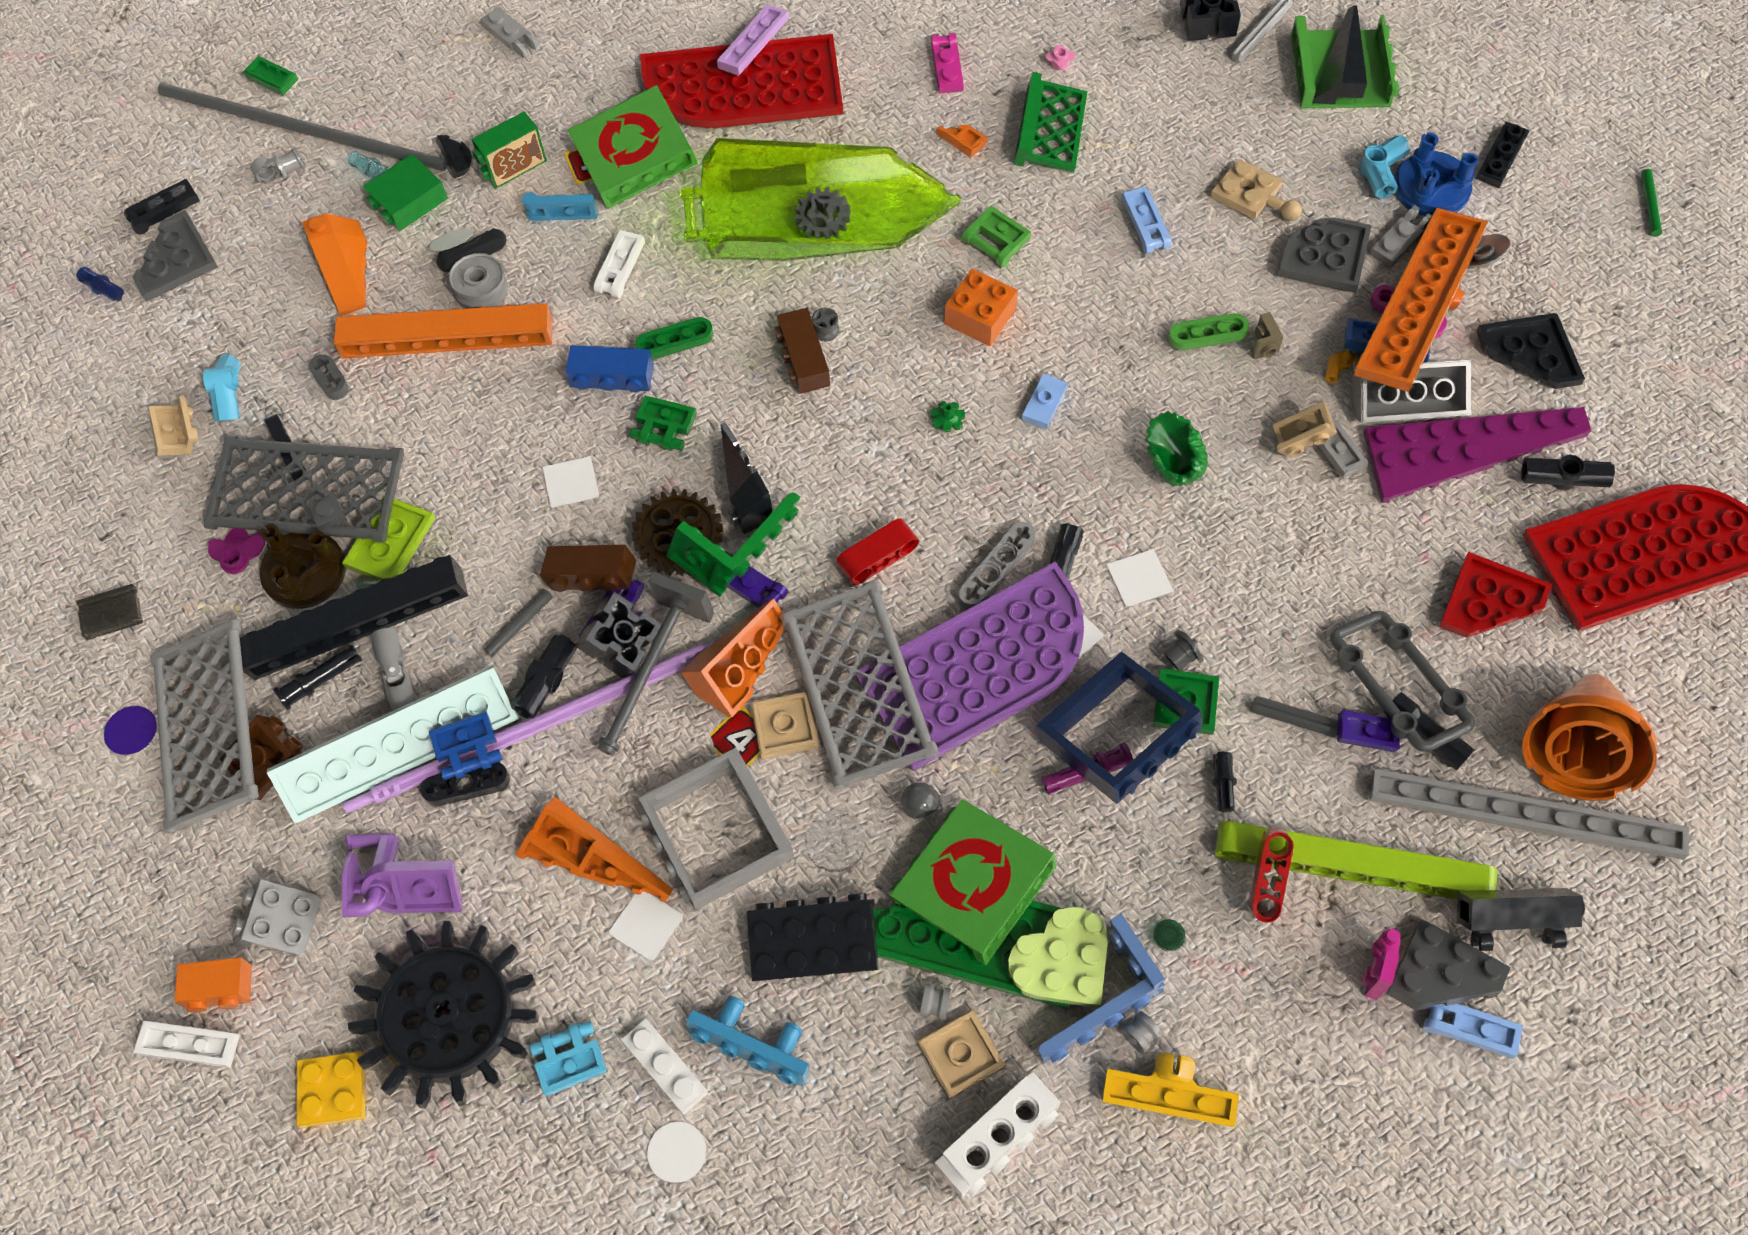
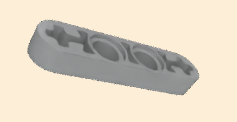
M1026 522L1014 524L959 590V603L965 610L988 599L1030 550L1035 540V530L1031 524ZM1026 533L1027 539L1021 538L1016 547L1014 544L1017 542V535ZM1001 551H1009L1014 557L1012 560L1005 562L998 558V554ZM984 571H992L997 577L994 581L987 582L981 578V574ZM978 585L980 588L977 591V598L967 600V594L972 595Z

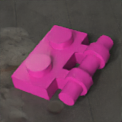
M1396 929L1385 930L1372 945V954L1375 958L1372 966L1366 967L1362 984L1367 985L1364 995L1366 997L1377 1000L1393 984L1400 955L1398 953L1400 933Z

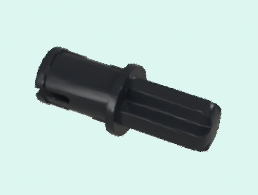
M1217 752V754L1213 755L1215 778L1212 780V784L1217 787L1218 810L1223 813L1233 812L1235 809L1233 786L1237 784V779L1233 773V755L1230 752Z

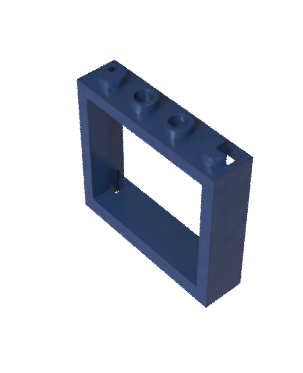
M1121 651L1041 720L1036 727L1039 740L1044 746L1113 802L1118 804L1129 793L1132 795L1143 780L1152 777L1163 762L1168 758L1171 759L1176 756L1182 745L1189 739L1196 737V733L1202 728V716L1199 708ZM1129 679L1180 718L1118 774L1113 776L1063 735Z

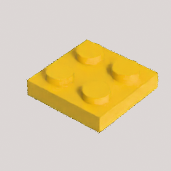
M362 1051L297 1060V1127L306 1128L366 1119L365 1070L357 1062V1059L364 1054Z

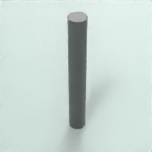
M544 590L484 651L490 657H493L553 598L552 594Z

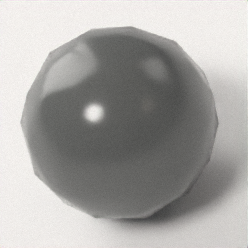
M915 782L907 786L902 793V809L907 816L913 819L933 814L938 810L939 806L938 793L933 786L925 782Z

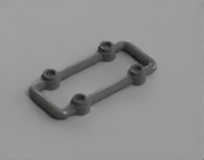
M1374 611L1334 629L1330 635V641L1339 653L1337 662L1340 668L1348 672L1353 671L1392 719L1390 729L1395 737L1399 739L1407 738L1415 749L1428 752L1474 729L1475 719L1465 707L1467 703L1466 695L1459 689L1449 688L1411 642L1412 631L1409 626L1404 623H1396L1384 611ZM1380 622L1387 630L1386 641L1388 645L1393 649H1403L1440 694V707L1442 711L1450 716L1457 715L1462 723L1426 740L1422 739L1416 731L1418 723L1415 716L1409 712H1401L1362 664V650L1355 645H1347L1342 638Z

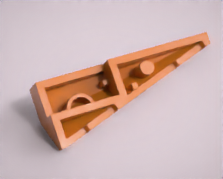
M555 796L544 806L536 823L526 835L516 853V856L519 858L530 857L542 861L541 865L544 866L556 865L570 870V874L612 887L618 884L630 888L632 893L638 895L643 891L650 893L653 896L660 897V901L664 903L674 890Z

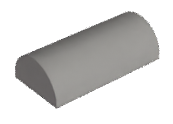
M1471 359L1424 362L1409 392L1353 375L1352 404L1356 419L1360 423L1471 415Z

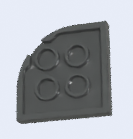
M1324 218L1314 220L1313 224L1302 229L1301 227L1298 228L1289 237L1285 245L1278 276L1356 293L1372 225L1340 218Z

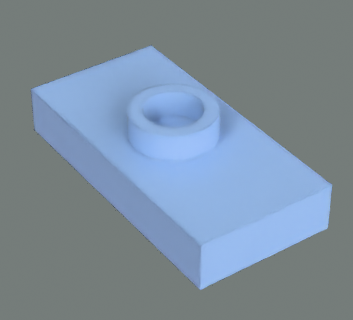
M1043 373L1022 414V420L1047 429L1068 388V382Z

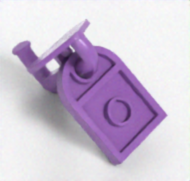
M390 833L345 835L349 852L355 848L377 847L373 866L365 874L361 873L357 855L355 853L347 855L342 872L343 917H363L373 913L376 909L389 913L461 912L463 901L453 860L395 862L399 847V839L396 835Z

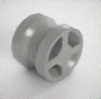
M926 984L920 1016L935 1015L939 1020L946 1021L951 988L945 987L939 990L935 989L933 985Z
M1139 1011L1134 1017L1135 1021L1131 1025L1126 1024L1121 1029V1032L1137 1051L1144 1054L1149 1049V1044L1153 1040H1158L1163 1034L1158 1025L1147 1014Z

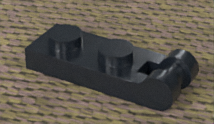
M184 179L126 208L124 216L131 222V227L136 234H144L149 230L150 226L200 202V199L188 180Z

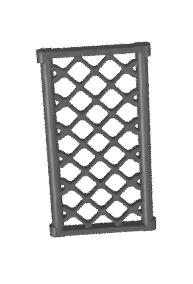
M226 435L208 510L204 519V528L217 530L218 527L260 531L263 528L265 531H268L265 525L274 524L279 528L280 532L311 534L319 531V529L316 527L306 502L316 494H320L322 498L325 497L322 493L323 489L332 482H336L340 487V492L336 494L338 499L347 496L351 501V505L344 510L345 516L353 510H358L362 515V519L356 524V527L346 526L345 522H342L339 525L324 530L322 532L325 536L372 539L373 542L385 543L400 468L403 462L404 449L392 447L390 450L240 439L238 436ZM233 449H237L239 458L230 464ZM255 451H264L266 459L258 466L252 467L248 461ZM281 453H290L293 459L292 462L283 469H279L275 464V460ZM307 455H317L319 464L311 470L305 471L301 464L307 458ZM334 457H344L345 467L336 473H332L328 468V464L333 461ZM361 459H370L373 467L365 474L359 475L355 470V466ZM387 461H392L389 477H385L382 473V468L387 464ZM246 462L250 468L249 472L236 479L232 470L241 463ZM269 464H272L276 469V473L266 481H263L259 476V472ZM299 466L303 471V475L293 483H289L285 477L286 473ZM322 468H325L329 472L330 477L320 485H316L312 480V476ZM352 470L357 476L356 480L347 487H343L339 482V477ZM379 472L384 478L383 482L374 489H370L365 483L366 479ZM227 474H230L233 478V483L224 489ZM252 476H256L260 481V485L247 493L242 487L243 483ZM283 478L287 484L286 488L273 495L269 486L277 479ZM310 480L314 486L313 490L300 497L296 492V487L304 481ZM359 484H363L367 489V494L354 501L350 497L349 492ZM386 487L384 502L380 503L376 498V494ZM235 488H240L244 494L243 497L236 503L230 504L226 499L227 494ZM262 490H267L270 494V499L261 506H256L253 502V497ZM293 492L297 497V501L284 509L279 500L287 493ZM370 498H374L378 503V507L370 514L364 515L360 510L361 504ZM221 499H223L227 504V509L222 512L221 516H217ZM249 501L254 507L253 512L249 514L248 518H239L236 513L237 508ZM276 503L281 509L280 514L276 516L275 520H265L263 511ZM299 506H304L308 511L307 516L303 518L302 522H292L290 513ZM381 512L378 529L373 528L371 519Z

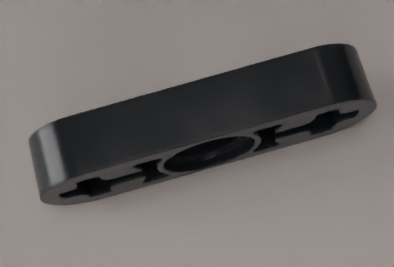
M278 414L264 419L274 441L292 442ZM281 453L282 459L287 466L293 459L290 453ZM299 466L289 471L294 481L303 475V471Z
M496 762L492 764L491 768L485 770L479 768L467 772L465 777L459 779L453 777L444 780L442 774L429 777L422 783L420 791L422 797L429 805L438 807L503 791L510 783V775L503 764ZM493 772H498L501 776L498 777L497 782L493 783L490 778L493 777ZM478 775H481V777L483 778V780H481L483 786H481L480 780L477 777ZM466 777L473 779V786L469 790H458V783L461 779ZM448 782H450L451 788L454 791L452 794L448 790L450 788ZM439 786L441 790L438 791V796L433 797L431 793L434 791V787Z

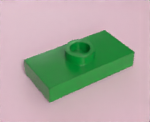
M257 56L243 71L247 79L280 95H284L298 81L296 73L260 56Z

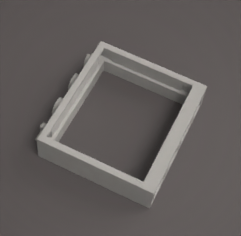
M737 748L639 797L643 809L639 810L638 813L645 826L652 825L655 834L651 835V838L659 852L665 850L669 859L664 861L670 875L672 878L678 875L683 884L678 887L686 904L692 902L696 910L794 858L793 849ZM733 771L776 850L697 892L655 811Z

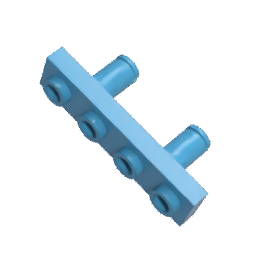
M728 996L717 1019L709 1018L692 1010L687 1019V1030L693 1040L704 1045L707 1043L719 1047L720 1052L728 1057L736 1058L738 1056L745 1059L752 1068L764 1072L768 1070L775 1073L779 1080L788 1085L796 1083L803 1087L809 1075V1063L791 1056L802 1034L800 1027L786 1022L775 1045L770 1046L733 1029L745 1007L744 1002L736 997Z

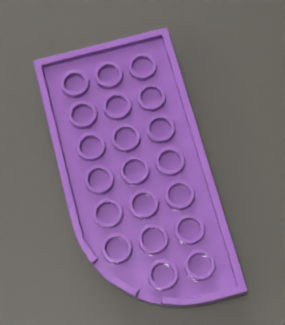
M1056 561L899 647L931 740L936 742L939 754L934 757L909 764L912 771L919 769L1042 700L1055 691L1070 675L1082 649L1084 638L1083 611L1077 593ZM875 660L858 670L871 674L878 662ZM882 665L876 674V678L884 682H890L896 675L894 667ZM856 674L855 677L864 689L868 679ZM874 682L870 685L866 695L875 700H880L886 687ZM891 691L884 703L893 708H899L905 701L902 692ZM881 709L878 713L886 727L891 724L895 717V713L887 709ZM900 717L893 730L903 735L909 734L911 729L914 728L912 719ZM891 735L898 748L901 749L905 740ZM908 744L903 756L922 750L921 745Z

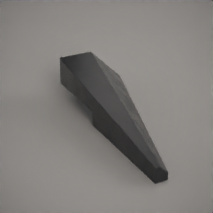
M1357 5L1350 7L1346 12L1315 89L1312 103L1336 104L1337 97L1363 98L1367 87V77Z

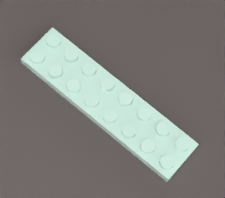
M493 665L270 767L267 769V774L296 824L370 789L372 786L390 780L436 758L429 731L484 712L488 713L493 730H496L517 720L518 716L511 709V702Z

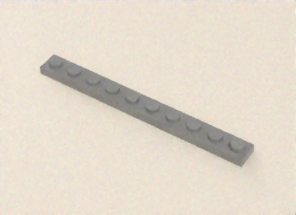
M1374 769L1372 772L1370 801L1681 860L1689 856V827L1386 770Z

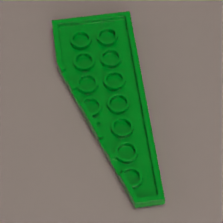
M1032 901L987 965L975 959L972 949L906 907L889 906V908L874 909L878 958L1056 1007L1068 1009L1069 1006L1066 1003L1040 1000L1024 995L1014 985L1008 972V959L1018 939L1023 935L1044 933L1047 923L1053 917L1054 912L1063 908Z

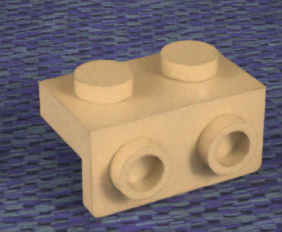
M178 396L177 405L149 406L148 415L157 456L192 454L193 443L198 442L197 428L191 426L193 411L191 405L187 406L185 396Z
M1325 402L1318 403L1272 425L1279 443L1276 445L1277 451L1286 457L1297 456L1304 452V448L1313 444H1324L1330 440L1331 436L1337 434Z

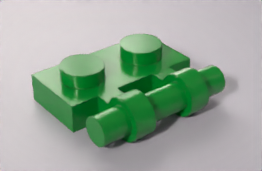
M645 395L636 415L637 423L643 424L642 429L632 428L630 438L639 440V443L645 445L650 443L660 445L663 449L669 451L673 449L683 451L685 441L677 439L676 436L677 434L689 435L697 415L696 408ZM654 428L666 430L665 435L653 433Z

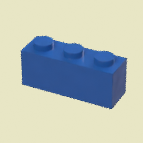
M571 345L566 375L570 387L578 389L596 388L606 391L629 390L631 392L650 391L654 363L650 349Z

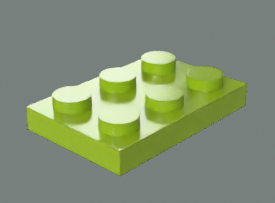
M385 495L383 496V498H382V500L380 501V503H383V502H384V497H385ZM394 498L386 542L378 543L373 542L372 539L357 538L342 564L346 569L377 581L402 574L435 521L434 514ZM381 512L371 519L373 528L378 529Z

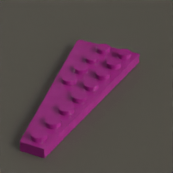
M1578 407L1366 427L1364 436L1381 503H1388L1390 499L1402 495L1406 497L1412 495L1414 491L1426 487L1433 488L1441 482L1453 478L1460 479L1493 468L1495 464L1507 460L1511 462L1517 460L1519 456L1531 452L1532 454L1541 452L1543 448L1555 444L1562 445L1587 437L1591 432V427L1585 408Z

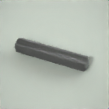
M1256 696L1253 700L1251 711L1255 714L1331 737L1337 736L1338 720L1260 696Z

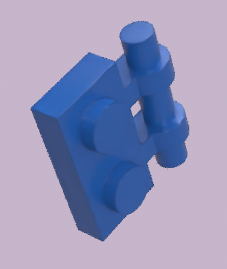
M487 712L429 731L437 760L441 762L450 759L451 766L441 769L444 780L453 777L457 779L465 777L467 772L479 768L485 770L491 768L493 763L503 760L499 749L487 752L486 746L497 742ZM476 750L477 757L461 761V754Z

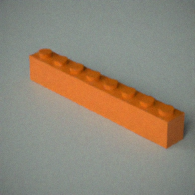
M548 303L499 307L483 306L468 309L455 308L452 310H427L391 314L376 313L374 315L361 316L349 315L336 317L334 345L342 359L552 345L553 319Z

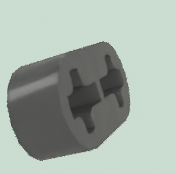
M318 355L311 360L309 368L326 396L332 400L344 398L349 392V386L332 358L327 355ZM325 366L329 372L324 374L320 368ZM335 381L339 387L334 389L330 383Z

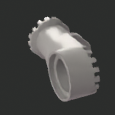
M296 147L291 149V152L279 158L276 156L271 159L267 157L257 158L251 164V171L258 182L267 184V181L270 183L281 176L286 178L287 174L299 168L304 169L306 165L303 159L300 158L301 155H299ZM269 167L267 172L259 173L262 168Z

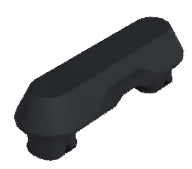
M493 228L490 231H486L466 243L440 252L437 255V266L441 271L449 273L455 262L464 256L474 253L491 255L505 246L506 235L499 229Z

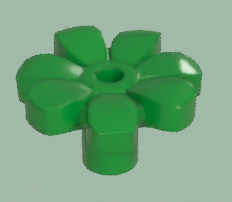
M942 401L938 404V408L931 410V417L934 418L932 426L935 429L943 426V432H951L952 427L955 430H960L963 427L961 420L965 419V411L959 410L958 403Z

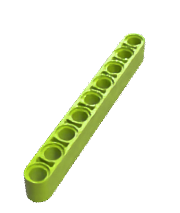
M1232 821L1220 822L1217 829L1215 855L1226 860L1256 865L1261 837L1269 828ZM1286 831L1294 844L1289 871L1457 900L1458 891L1497 890L1498 870L1490 865ZM1280 836L1274 837L1269 843V849L1273 851L1281 850L1285 846V838ZM1267 856L1266 858H1269L1271 860L1272 868H1274L1275 860Z

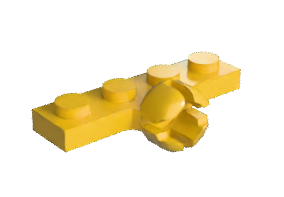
M1168 1052L1159 1053L1156 1056L1154 1071L1149 1076L1106 1069L1102 1102L1235 1127L1239 1093L1202 1087L1195 1084L1193 1079L1195 1062L1188 1056L1178 1055L1175 1074H1172L1174 1053Z

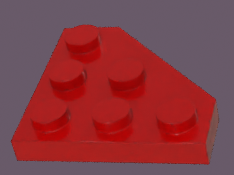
M1468 552L1464 558L1439 627L1468 638L1539 614L1545 608L1553 584Z

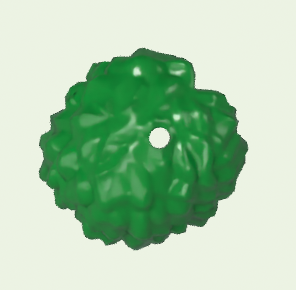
M1169 411L1164 414L1160 413L1155 419H1151L1149 421L1150 427L1147 428L1148 436L1144 440L1149 443L1147 453L1151 456L1154 469L1158 471L1159 476L1164 478L1165 482L1169 483L1172 487L1185 486L1201 478L1207 469L1208 454L1200 432L1194 429L1191 421L1184 419L1183 416H1179L1176 412L1170 413Z

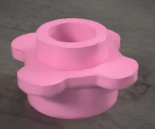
M1056 45L1051 53L1046 54V60L1056 70L1066 69L1069 66L1070 60L1075 59V53L1068 51L1063 45Z

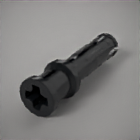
M351 645L307 674L298 673L295 675L294 680L281 688L275 687L273 691L288 711L291 709V705L305 696H313V693H315L314 689L359 661L361 662L362 658L358 655L354 646Z

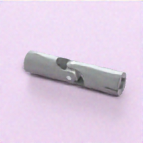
M395 625L375 631L370 637L377 662L385 670V672L382 671L383 684L390 709L394 711L415 701L416 697L407 668L403 665V652ZM389 684L396 685V687H389Z

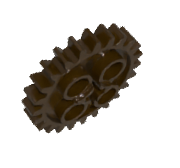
M672 489L671 496L668 497L662 491L660 500L651 496L652 505L649 506L643 503L642 510L644 513L636 512L637 521L632 522L634 530L631 533L632 540L636 541L634 542L635 551H640V560L647 559V566L649 568L657 564L658 573L662 572L664 568H668L669 576L673 574L674 569H678L679 574L683 576L684 570L666 557L669 548L661 549L659 546L671 544L676 528L683 521L690 526L696 527L713 544L723 542V534H721L724 532L723 524L720 523V513L715 514V505L708 506L707 497L698 501V492L688 497L686 489L682 491L681 495H677L675 489ZM688 516L697 517L692 521L685 520ZM659 519L668 520L666 523L663 524L657 523Z

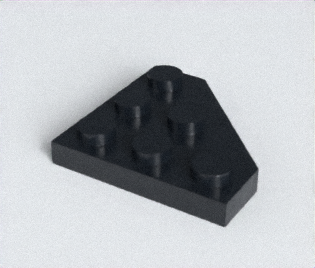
M1557 313L1479 325L1476 331L1486 354L1554 389L1582 385L1585 380Z

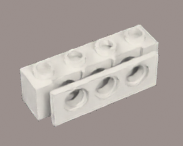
M1034 1072L1031 1073L943 1152V1156L935 1162L936 1170L961 1199L967 1193L973 1197L986 1185V1182L983 1180L984 1177L992 1170L998 1174L1011 1161L1008 1155L1015 1148H1018L1020 1151L1025 1149L1035 1139L1032 1133L1040 1125L1047 1128L1059 1116L1056 1110L1061 1102ZM1023 1107L1028 1108L1032 1112L1033 1118L1022 1120L1017 1116L1016 1110ZM995 1130H1003L1009 1136V1140L1005 1143H998L993 1140L991 1134ZM977 1152L983 1156L985 1162L980 1166H972L968 1163L966 1157L970 1153Z

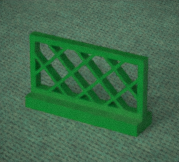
M1032 71L1026 90L1013 164L1023 166L1024 162L1027 161L1074 173L1088 91L1041 80V73ZM1043 90L1053 92L1056 97L1049 100L1043 94ZM1067 98H1079L1080 103L1072 105ZM1061 102L1066 109L1059 112L1054 107V104ZM1047 108L1053 116L1045 119L1039 111ZM1071 114L1076 119V122L1069 124L1064 117ZM1057 120L1063 128L1055 131L1050 123ZM1044 127L1050 135L1042 138L1036 130ZM1068 133L1074 141L1066 144L1061 136ZM1054 139L1060 147L1052 150L1047 142ZM1041 146L1047 154L1041 156L1032 152L1033 149ZM1065 152L1071 161H1062L1057 155Z

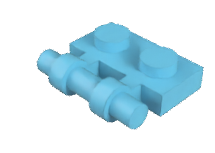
M591 1020L580 1025L578 1022L568 1026L569 1029L555 1035L549 1033L541 1036L540 1041L529 1045L533 1057L545 1052L547 1058L535 1063L542 1091L546 1097L608 1072L598 1041L595 1039L588 1043L584 1042L585 1036L595 1033ZM573 1042V1049L557 1055V1047Z

